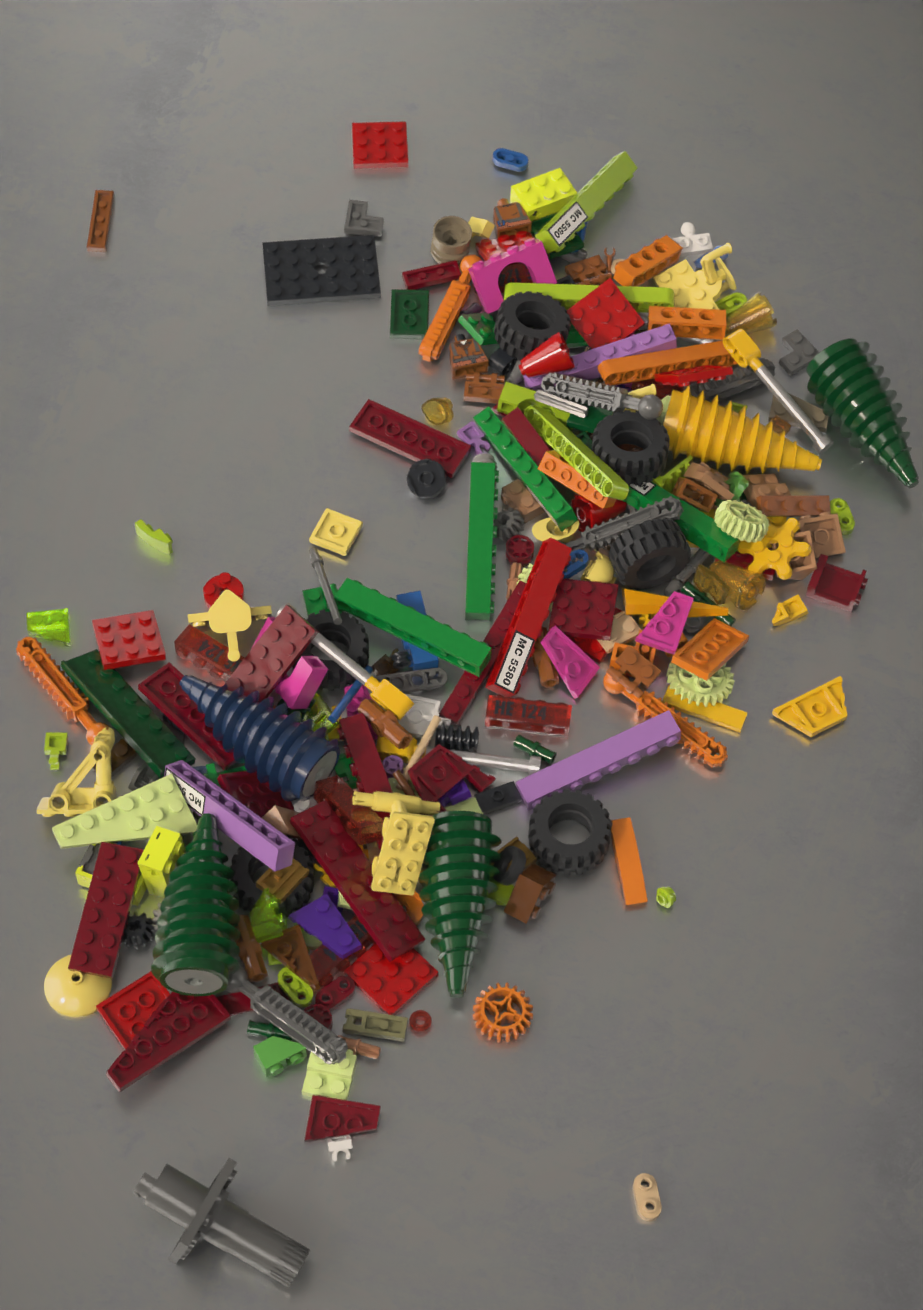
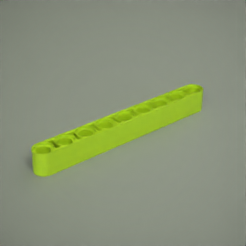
M508 283L504 288V300L518 292H540L544 296H551L554 301H559L561 307L564 306L568 310L600 285ZM617 286L637 313H648L649 306L674 307V291L670 288Z
M534 406L526 408L524 416L536 432L596 490L608 498L624 500L629 492L628 484L550 411Z

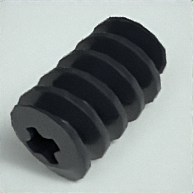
M442 722L440 727L436 729L434 747L441 743L443 747L447 748L448 744H450V749L454 750L458 745L459 750L463 751L466 746L467 752H471L473 747H475L477 753L479 729L475 727L474 731L471 732L470 726L467 725L465 731H462V726L459 724L457 729L454 730L453 723H450L448 729H446L445 723Z

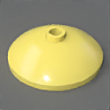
M71 955L65 956L58 960L46 975L44 983L46 998L51 1007L62 1015L68 1017L91 1015L97 1011L96 1005L109 998L112 990V979L85 974L79 971H69L68 965ZM80 977V980L73 981V978Z

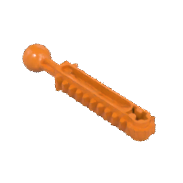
M470 254L461 260L460 269L462 274L458 281H452L420 344L419 355H423L422 360L431 362L433 359H439L458 320V316L470 295L471 285L469 284L472 278L468 269L473 267L472 264L482 261L479 256Z
M25 637L18 641L16 653L20 660H24L25 667H29V671L33 672L34 678L38 677L39 684L42 683L43 689H47L48 695H52V700H57V706H61L62 712H66L67 719H73L76 723L79 721L87 730L86 739L89 745L92 746L94 737L105 727L108 730L110 726L106 723L95 721L88 712L90 707L89 698H84L83 693L79 694V688H75L74 682H70L69 676L65 677L64 670L61 671L60 665H56L55 659L51 660L50 653L47 654L46 648H42V644L37 641V638Z
M608 673L605 674L603 678L605 689L614 695L623 694L636 703L637 715L640 717L644 714V720L651 719L669 710L681 730V739L677 744L683 743L684 749L690 748L691 754L697 753V758H703L704 764L710 765L711 768L722 767V764L727 761L726 746H723L720 741L715 742L714 736L709 738L707 731L701 732V727L696 728L695 722L689 723L688 717L682 718L681 712L675 713V708H669L667 702L663 704L661 697L656 699L654 691L648 693L645 690L643 695L638 698L634 694H629L626 691L627 688L622 684L611 679L612 676Z

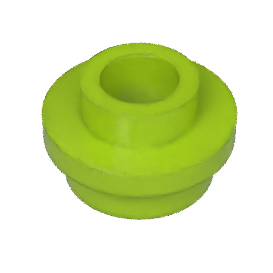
M668 886L660 887L657 889L656 899L660 905L669 908L676 901V894Z

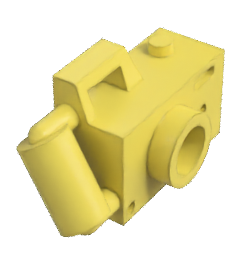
M471 217L468 221L472 229L471 238L479 236L489 239L495 227L493 223L476 217Z

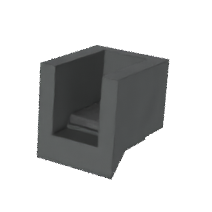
M145 762L136 770L128 789L134 791L160 778Z

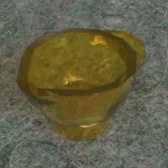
M446 397L431 398L421 406L425 417L434 425L450 422L454 417L452 411L453 404Z

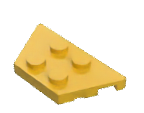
M839 676L774 708L772 714L810 737L847 719V709L844 703L845 695L842 689V677Z

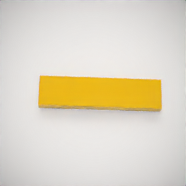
M668 685L662 703L667 702L669 708L674 707L675 710L738 733L741 732L748 714L747 712L717 701L715 706L708 702L707 707L704 706L703 702H700L699 706L696 705V701H692L689 704L687 698L681 700V694L674 695L675 689H670V685Z

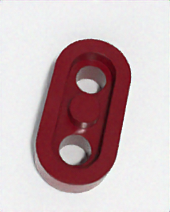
M339 976L316 994L315 1004L327 1007L330 1012L334 1011L354 995L355 983L353 979L349 976ZM341 984L348 985L346 988L340 987ZM324 997L330 998V1000L327 1002L323 1001L322 999Z

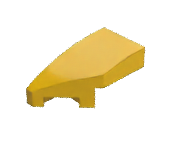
M799 595L782 603L778 602L777 611L772 620L773 626L791 622L808 614V610Z

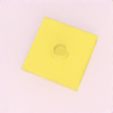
M326 508L311 534L309 542L346 556L363 527V522Z

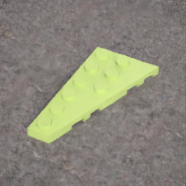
M170 774L52 827V831L60 848L65 849L99 844L101 842L111 843L150 839L156 826L180 834H194L197 823L173 775Z

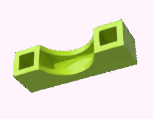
M509 382L505 383L497 406L498 412L509 414L517 407L521 412L525 411L528 406L539 407L550 411L566 426L571 413L535 401V390Z

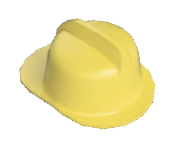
M549 517L536 522L533 525L532 533L536 539L542 542L553 538L557 541L568 543L574 537V533L579 527V521L561 531Z

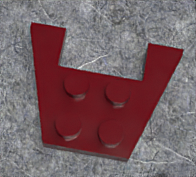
M440 744L407 771L421 800L438 802L441 797L465 777L479 792H483L496 780L494 776L490 774L488 776L481 772L479 767L471 766L464 762L462 757ZM440 804V811H437V812L440 813V812H445V811H447V810Z

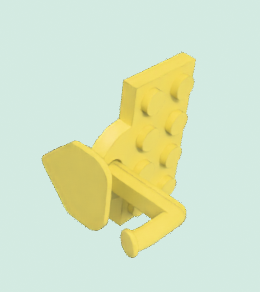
M727 242L726 245L703 256L701 259L702 269L694 272L685 259L654 276V282L657 287H666L674 291V307L720 310L714 301L720 297L722 292L728 289L733 291L737 289L730 271L720 258L724 254H731L732 246ZM713 260H716L719 268L718 271L715 270Z
M225 590L208 612L188 614V623H193V627L206 626V622H209L210 628L214 632L227 633L228 658L232 662H237L240 658V652L238 651L236 632L248 629L251 625V617H255V620L267 619L268 615L272 614L271 605L250 608L247 603L233 592Z

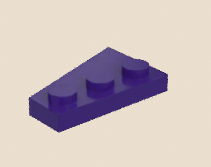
M327 894L289 915V919L292 922L299 924L304 928V931L315 936L324 946L342 959L362 948L360 941Z

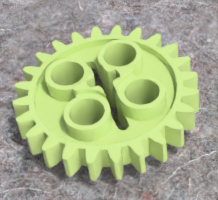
M672 662L669 663L666 674L668 677L667 683H671L669 688L675 689L674 695L681 694V700L687 698L689 704L692 701H696L697 706H699L700 702H703L705 707H707L708 702L715 706L716 701L722 703L723 699H728L735 680H733L734 674L730 673L731 667H725L726 663L707 681Z

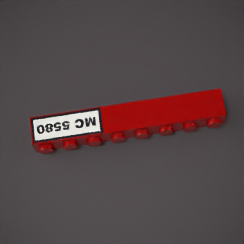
M553 538L542 542L485 688L505 698L516 695L520 690L521 684L519 682L521 677L527 672V662L535 652L534 644L536 639L542 634L543 629L541 626L543 621L549 616L550 610L548 609L550 603L556 598V588L564 577L563 570L571 560L570 552L572 548Z

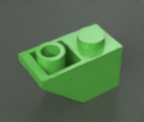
M275 1036L253 1046L254 1055L266 1077L278 1075L285 1067L291 1064L297 1065L307 1057L306 1048L300 1043Z

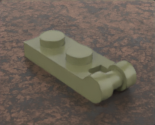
M346 1009L345 1018L347 1019L346 1023L343 1024V1033L404 1042L408 1024L407 1017ZM355 1020H362L361 1025H356Z

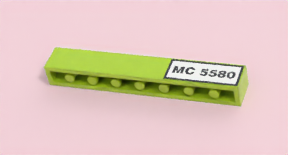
M626 151L614 156L535 235L537 239L542 241L548 254L553 251L559 252L566 246L564 243L573 239L576 236L574 233L585 227L584 223L595 217L594 212L601 210L605 206L604 202L611 200L615 196L614 192L621 190L624 187L623 183L628 182L634 177L633 173L638 168Z

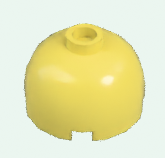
M598 551L595 554L597 559L595 561L590 560L580 580L614 584L616 577H614L615 571L611 561L606 555Z

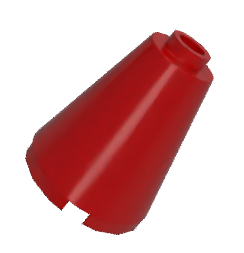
M560 332L554 334L520 360L521 364L518 365L522 375H526L528 378L575 368L573 358H570L568 346Z
M580 494L574 496L575 499H572L570 502V506L578 518V530L580 532H584L586 526L592 529L595 524L599 526L602 525V522H609V519H613L623 513L627 507L626 502L616 499L614 506L603 509Z

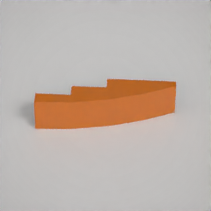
M631 817L611 820L615 863H617L620 884H622L625 905L648 902Z

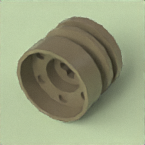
M445 216L434 224L430 252L437 263L441 264L456 260L459 266L461 260L469 255L472 229L466 220L457 216Z

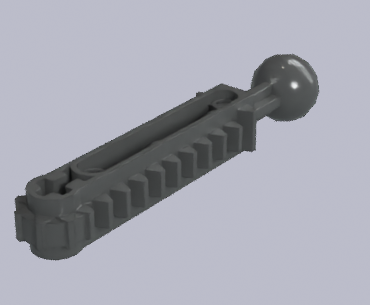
M760 358L759 360L775 376L774 370L776 367L772 361ZM750 366L745 368L738 367L733 369V374L726 375V379H709V382L690 385V392L692 396L697 397L704 390L705 400L711 402L718 395L719 401L760 385L763 382Z
M551 372L546 377H543L541 388L545 392L564 399L608 409L613 412L620 411L622 413L625 408L638 410L640 415L647 420L658 418L663 411L661 399L653 394L645 395L640 399L629 395L628 390L625 388Z
M672 496L666 499L663 498L659 503L655 501L653 505L647 504L646 508L640 507L638 511L632 510L630 514L624 513V516H617L615 520L609 519V522H602V525L597 526L595 524L592 529L586 526V530L581 532L582 538L569 543L559 542L572 548L571 552L588 548L590 552L595 551L597 553L599 548L605 549V546H611L613 542H616V538L619 535H622L625 530L631 529L635 524L644 523L646 520L651 521L654 518H667L672 521L679 520L682 512H684L681 506L682 503L679 499H675Z
M240 966L236 973L229 976L226 991L231 993L241 991L251 999V1008L258 1015L270 1021L321 1058L325 1063L339 1064L346 1058L348 1046L341 1037L274 991L270 986L266 985L260 990L248 981L247 971L242 966Z

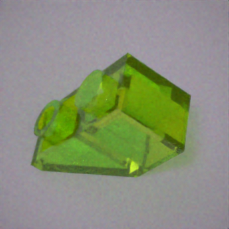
M269 888L264 889L250 913L251 927L258 943L283 936V926H286L283 914H278L277 911L279 904L276 895L272 896Z

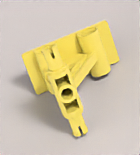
M105 727L94 737L89 754L66 782L58 783L50 797H43L37 807V814H42L44 817H52L56 814L74 817L77 814H83L118 798L116 787L111 780V750L115 743V732L112 728L109 727L107 730V727ZM96 763V782H94V787H77Z
M355 791L354 795L356 796H353L352 799L353 805L369 806L374 811L390 813V818L385 817L382 826L384 840L380 855L375 856L372 862L373 881L371 889L380 892L414 895L435 821L433 816L420 815V813L437 814L439 813L437 811H440V803L423 801L418 796L403 795L398 792L376 791L371 794Z

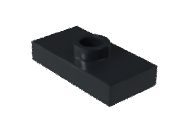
M514 781L474 794L484 815L522 802Z

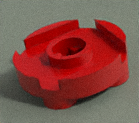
M227 572L214 576L203 587L205 604L210 608L219 598L220 592L230 590L240 599L244 600V588L241 581Z

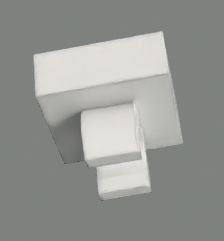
M350 1134L327 1138L329 1152L332 1151L334 1161H337V1153L339 1151L345 1152L346 1159L350 1158L349 1149L352 1148Z

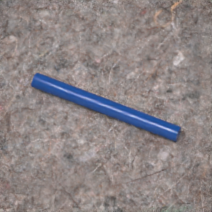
M369 665L364 668L370 674L373 671V668ZM357 679L329 716L330 722L335 723L362 687L363 684Z

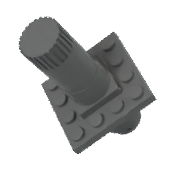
M228 1158L209 1188L169 1164L165 1165L158 1179L153 1178L147 1173L143 1174L133 1191L138 1198L142 1197L145 1199L143 1204L185 1228L168 1260L177 1264L180 1258L185 1260L196 1243L200 1244L204 1239L289 1288L305 1262L310 1249L227 1199L230 1193L225 1190L237 1173L234 1170L237 1162Z

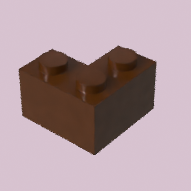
M533 863L519 875L504 912L525 924L532 919H536L541 911L539 907L541 900L544 901L547 895H551L555 889L556 883H554L556 875Z

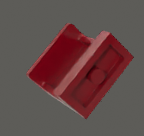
M820 554L817 569L812 574L805 596L852 612L854 605L858 606L862 597V594H859L860 589L865 590L868 578H865L867 570L863 569L861 574L851 572L827 563L828 556Z

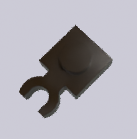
M394 649L389 657L386 654L371 666L373 668L372 672L376 676L397 673L399 669L393 667L394 661H392L391 656L397 653L399 649Z

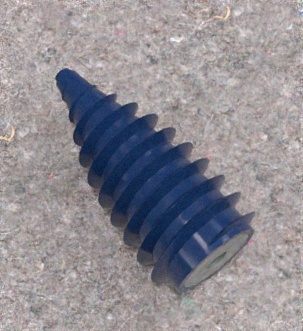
M185 675L181 679V689L196 703L198 711L205 714V725L213 728L214 739L223 741V749L227 753L234 752V760L239 764L245 763L248 773L257 771L259 782H269V788L272 792H281L284 801L289 802L296 799L307 801L324 786L333 773L340 756L339 742L337 739L332 741L326 739V727H320L313 731L314 720L308 719L300 723V711H295L287 716L288 705L285 703L274 709L273 697H268L259 702V691H254L248 696H244V687L242 686L231 691L228 690L227 684L220 687L192 675Z

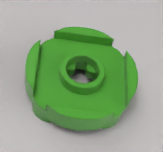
M735 471L730 473L728 476L731 478L724 482L730 486L729 491L734 494L731 501L736 500L740 502L739 497L748 487L749 481L742 474ZM716 498L714 504L719 507L726 500Z

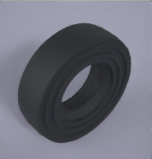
M515 846L504 848L499 853L501 855L500 860L493 865L500 871V874L494 877V879L503 885L508 886L515 883L525 868L526 855ZM512 861L511 866L507 870L509 863Z

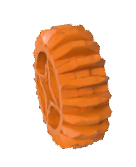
M498 982L496 989L489 985L487 988L488 992L482 990L480 992L481 997H476L475 999L476 1005H473V1011L475 1012L473 1020L477 1021L476 1028H482V1035L489 1033V1040L495 1036L498 1043L501 1042V1038H505V1041L508 1043L511 1036L517 1040L519 1038L518 1033L524 1035L526 1033L525 1028H530L531 1026L530 1020H533V1014L531 1013L533 1005L529 1004V997H524V990L517 992L518 987L516 985L512 989L509 988L508 982L505 983V987H501ZM512 1002L519 1007L521 1015L517 1014V1011L511 1007ZM506 1007H507V1011L504 1012L503 1014H501V1016H500V1018H499V1013H502L503 1011H505V1009H506ZM485 1010L489 1011V1014L494 1017V1023L486 1017Z

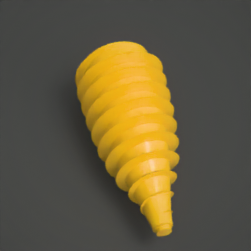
M690 385L683 392L673 390L671 393V399L662 425L666 428L669 435V450L673 453V461L679 454L687 455V457L691 455L693 458H701V462L705 464L708 461H715L717 470L722 464H730L731 473L737 466H745L746 474L749 473L752 467H761L762 475L767 468H777L778 472L780 469L819 471L822 459H819V456L800 447L796 441L792 442L787 439L784 430L779 434L775 432L772 420L766 426L761 424L759 413L750 419L746 416L745 406L737 413L732 409V400L725 407L719 405L718 395L709 402L705 400L704 390L697 397L692 396Z

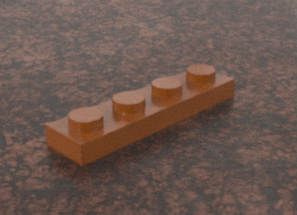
M829 495L756 497L757 510L761 511L766 517H802L806 515L818 517L820 513L831 512Z

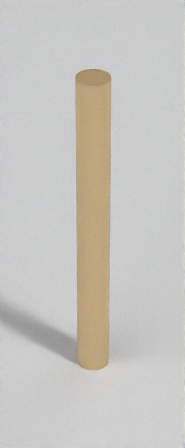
M436 715L432 718L403 772L407 782L410 779L407 771L421 759L441 721V718ZM397 783L396 788L400 791H403L400 785Z

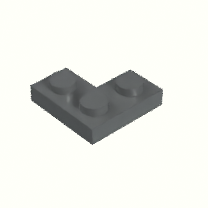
M349 200L344 233L381 237L384 218L366 216L367 201Z
M797 329L782 338V343L791 353L780 358L779 365L792 376L806 368L810 361L820 352Z

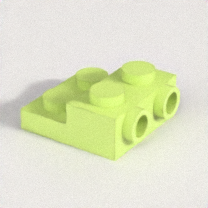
M348 1049L346 1058L339 1064H327L311 1052L302 1095L311 1097L316 1095L348 1100L357 1065V1055H353L354 1052Z

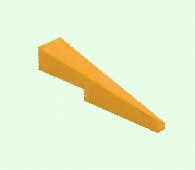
M622 588L623 605H625L626 615L657 614L669 598V596ZM693 601L688 617L728 616V608Z

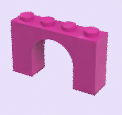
M530 238L525 240L521 246L509 247L507 252L503 254L496 253L491 255L490 259L485 262L478 261L472 264L473 267L468 270L485 312L490 314L499 310L501 303L504 301L498 286V278L503 268L510 263H524L529 270L533 283L557 284L542 241L537 238Z
M275 617L267 618L254 645L272 624ZM301 656L291 676L289 677L286 673L276 686L275 691L283 698L289 708L307 709L328 668L318 656Z

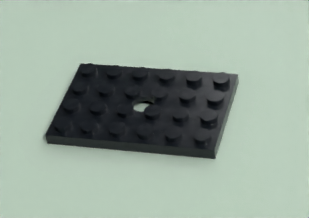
M374 235L262 242L267 306L381 298ZM319 264L328 267L326 273L319 274L314 268Z

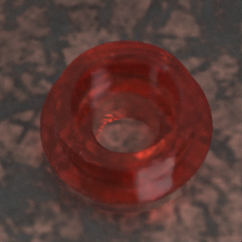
M424 1010L413 1012L409 1018V1025L416 1032L427 1031L432 1023L430 1014ZM422 1019L424 1024L419 1025L416 1021Z

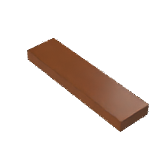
M95 190L87 252H106L114 191Z

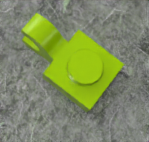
M46 732L44 753L45 755H50V770H59L60 755L67 754V733Z

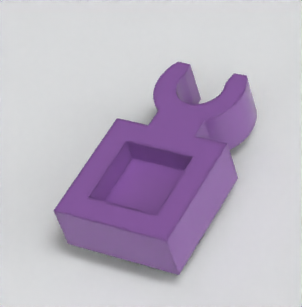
M473 421L459 429L456 433L462 442L475 448L476 455L483 454L482 450H480L481 447L485 448L487 452L491 448L487 441H482L485 435Z

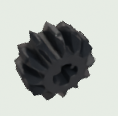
M134 911L133 916L129 915L122 943L125 942L127 948L134 945L136 950H138L140 944L146 947L147 941H153L152 934L155 933L152 919L147 918L144 912L138 916V913Z

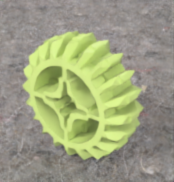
M723 501L715 512L714 521L717 526L721 528L722 532L733 536L734 539L738 538L741 541L757 542L761 541L768 531L769 520L766 518V515L762 514L756 507H752L742 501Z

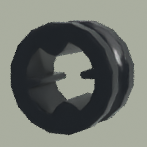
M409 652L393 654L391 656L392 661H394L393 667L402 669L410 666Z

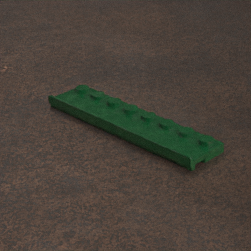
M97 649L70 660L61 661L60 666L160 779L164 777L166 765L181 760L190 766L195 764L196 758L115 669H103L100 653Z

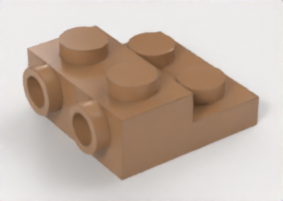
M700 462V464L691 463L684 474L686 478L717 494L718 499L732 500L734 494L729 491L730 486L724 482L725 478L723 476L710 472L711 468L703 462Z
M775 474L743 475L749 481L748 487L743 492L751 506L756 507V509V497L791 496L786 483H779Z
M519 479L502 487L501 500L505 505H509V507L519 511L525 523L545 513L544 509Z
M824 512L820 513L819 517L812 518L811 515H806L799 518L800 528L797 533L811 531L816 559L820 557V554L829 557L846 553L838 514Z

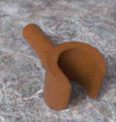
M607 248L604 250L607 257L608 273H611L612 260L616 255L614 248L612 255L607 254Z

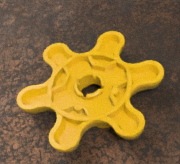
M789 518L780 527L772 526L769 520L768 531L761 541L747 542L740 540L738 552L742 554L748 553L754 557V561L747 569L748 575L752 578H757L764 570L772 568L777 571L780 579H789L793 574L792 568L789 565L791 559L796 556L806 557L812 551L808 543L794 540V534L800 528V522L795 518ZM778 543L779 546L776 550L768 549V545Z

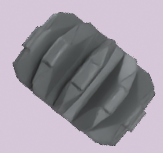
M502 507V511L498 512L497 519H493V526H497V538L504 542L513 536L519 535L518 532L524 531L522 525L525 522L521 513L511 507L507 510Z

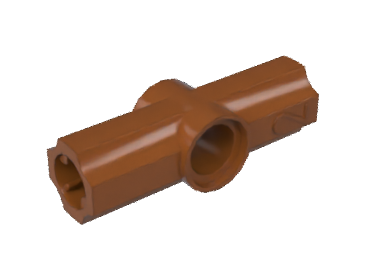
M541 626L543 631L541 636L536 639L534 644L535 652L532 657L534 666L538 669L541 686L551 688L559 684L557 669L541 644V641L548 633L547 628Z
M364 699L360 703V706L357 708L358 714L364 713L366 721L371 724L373 731L382 738L384 736L398 749H405L409 746L412 734L399 724L398 719L390 710L384 711L372 699Z
M242 914L239 915V925L235 927L239 930L241 936L235 943L240 948L239 957L244 963L249 981L256 983L268 977V973L262 958L261 945L257 935L255 936L250 918L248 915Z

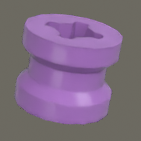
M390 755L383 760L382 764L387 778H394L392 773L399 769L403 774L404 764L399 756Z

